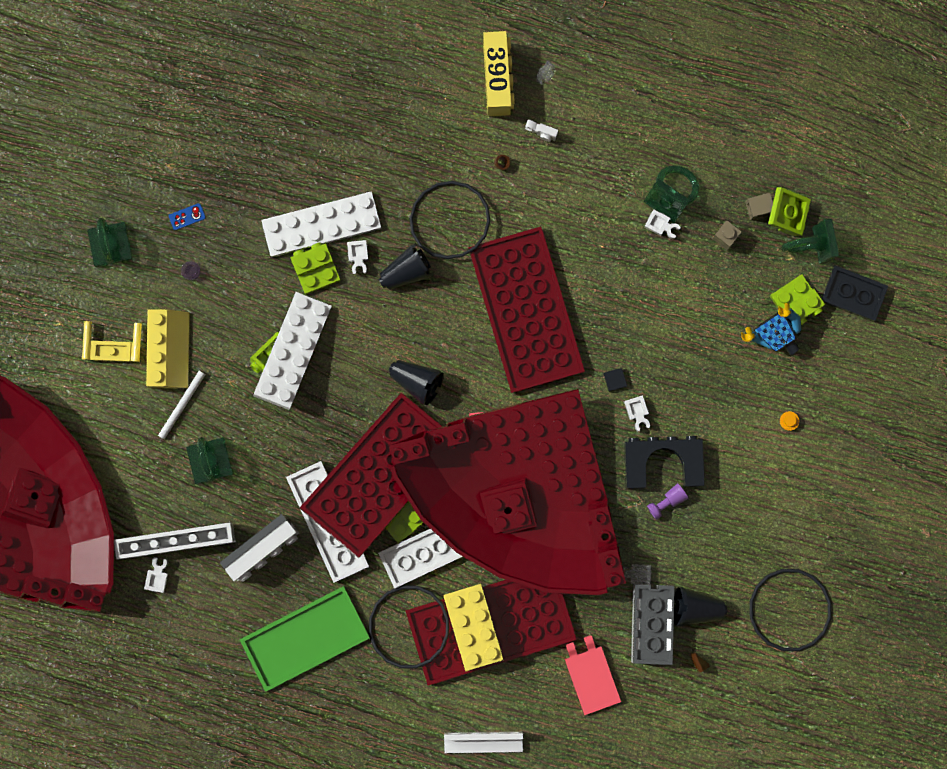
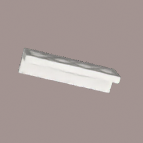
M523 732L444 733L445 753L523 752Z

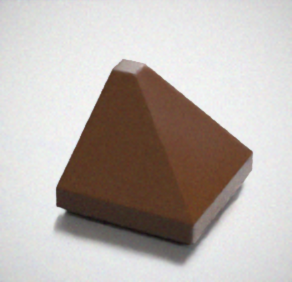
M690 653L698 672H703L710 667L709 663L696 653Z

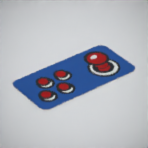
M198 203L169 214V219L173 229L177 230L205 219V215L201 205Z

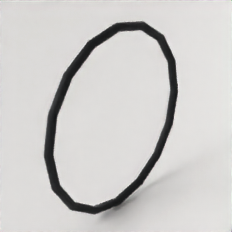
M457 181L436 183L424 190L414 202L409 218L411 234L418 246L431 256L443 259L464 257L476 250L487 236L491 221L489 206L481 193L470 185ZM454 184L467 187L479 196L485 206L487 223L483 236L474 247L462 254L446 256L433 253L421 244L415 234L413 217L417 204L426 193L438 186Z
M780 569L766 575L756 585L749 601L750 620L756 634L767 645L781 651H801L815 645L826 633L831 621V600L825 587L813 575L800 569ZM782 572L800 573L811 578L822 589L828 603V618L823 631L811 643L798 648H783L769 642L759 632L753 618V601L758 589L770 577Z
M402 585L387 591L375 603L369 617V636L374 650L385 662L398 668L416 669L431 663L443 651L449 637V617L444 604L433 592L420 586ZM401 589H418L431 595L441 606L446 619V635L440 649L429 660L416 665H401L389 660L378 649L372 634L373 617L378 605L389 594Z

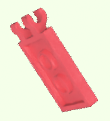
M591 635L584 637L588 649L586 652L577 654L573 642L565 644L570 657L564 660L584 715L621 702L602 647H595Z

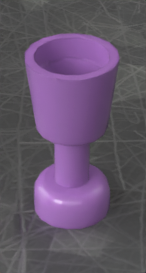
M678 483L665 494L666 499L659 504L650 503L647 505L648 510L656 520L662 516L660 511L670 504L674 507L689 499Z

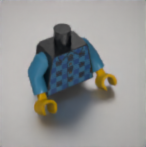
M785 303V308L778 306V312L759 324L754 329L755 332H752L750 327L745 328L747 334L741 332L742 340L745 342L753 341L766 348L773 349L775 352L785 347L788 353L793 355L800 349L794 340L801 334V317L794 310L790 309L789 303Z

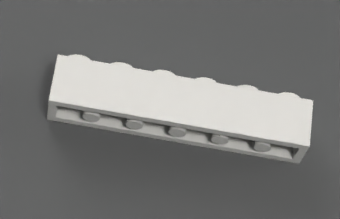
M224 523L114 540L116 559H127L234 543L235 535L233 523Z

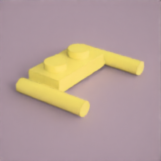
M84 321L82 360L140 362L142 324L134 323L133 342L91 341L92 322Z

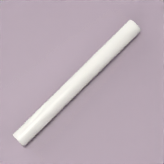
M198 371L160 431L159 437L162 439L166 438L203 380L204 373Z

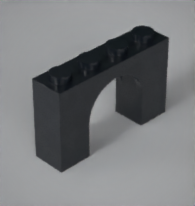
M677 436L666 437L667 440L660 441L659 437H648L647 441H640V438H628V442H624L625 489L646 488L647 459L651 453L661 449L672 451L679 457L682 464L683 487L705 486L703 440L697 439V436H686V440H678Z

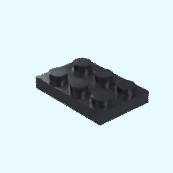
M834 265L821 299L828 305L874 322L876 321L888 285Z

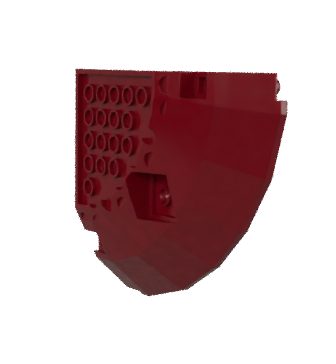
M0 375V593L39 603L41 600L64 609L100 612L105 595L110 594L113 586L114 532L102 487L79 443L51 410L9 379ZM36 493L38 495V499H32L31 494ZM51 590H57L58 595L53 596Z
M579 389L467 416L449 422L444 427L425 430L389 445L394 465L391 466L393 477L420 520L456 553L499 578L546 593L601 595L608 593V587L626 583L609 503ZM435 437H441L442 441L436 442ZM510 507L512 512L506 513L504 509ZM607 533L609 537L603 539L602 534Z

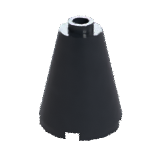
M417 243L410 245L380 273L379 281L383 288L387 287L390 290L434 276V273H430L428 270L431 268V265L422 249L417 250L415 248L418 245Z
M402 360L393 362L389 368L390 377L417 401L426 406L434 400L438 394L435 391L437 387L441 388L444 380V373L440 370Z
M678 587L674 591V625L686 626L718 621L727 615V605H725L723 600L683 587Z

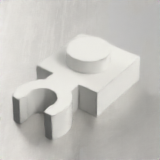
M528 120L525 126V130L537 133L542 140L548 142L551 140L555 141L558 134L557 129L541 123L537 124L531 120Z
M654 209L644 228L660 236L664 231L671 239L676 237V235L671 233V229L679 230L681 227L678 224H669L670 218Z
M366 240L347 242L349 262H355L352 266L353 274L356 275L357 267H362L363 273L366 274L367 268L363 261L368 260Z
M643 395L624 401L629 419L636 420V431H640L639 424L641 422L645 423L646 428H650L649 421L644 418V415L649 413Z
M154 557L152 560L154 571L148 570L144 589L165 593L168 573H163V569L167 567L168 560L164 559L163 565L159 566L157 564L158 558Z

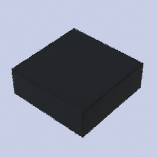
M622 368L603 373L608 392L627 387Z

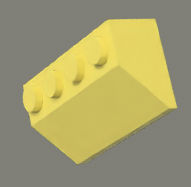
M148 310L147 387H189V312Z

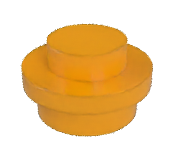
M785 412L780 417V425L787 431L794 430L799 425V417L794 412Z

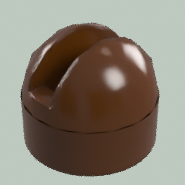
M498 155L494 160V165L499 170H505L510 166V159L507 155ZM498 160L505 163V165L503 166L498 163Z

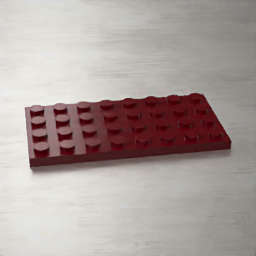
M542 227L481 243L476 250L470 252L511 394L584 373L583 363Z
M400 393L300 506V509L357 558H360L409 502L393 477L391 466L394 465L389 445L422 431L442 426L404 394ZM436 436L435 441L441 442L442 438Z
M509 580L483 586V593L503 660L465 671L445 600L441 599L440 601L444 604L449 617V637L443 651L431 663L422 666L427 685L429 686L577 640L563 594L546 593ZM436 601L405 610L420 662L429 660L440 649L446 635V619L441 606Z

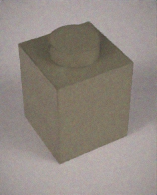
M770 193L747 199L745 203L750 220L771 214L774 197H771Z
M726 220L712 240L728 250L741 231Z

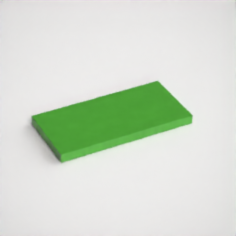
M343 586L241 638L240 642L266 692L366 641L370 637Z

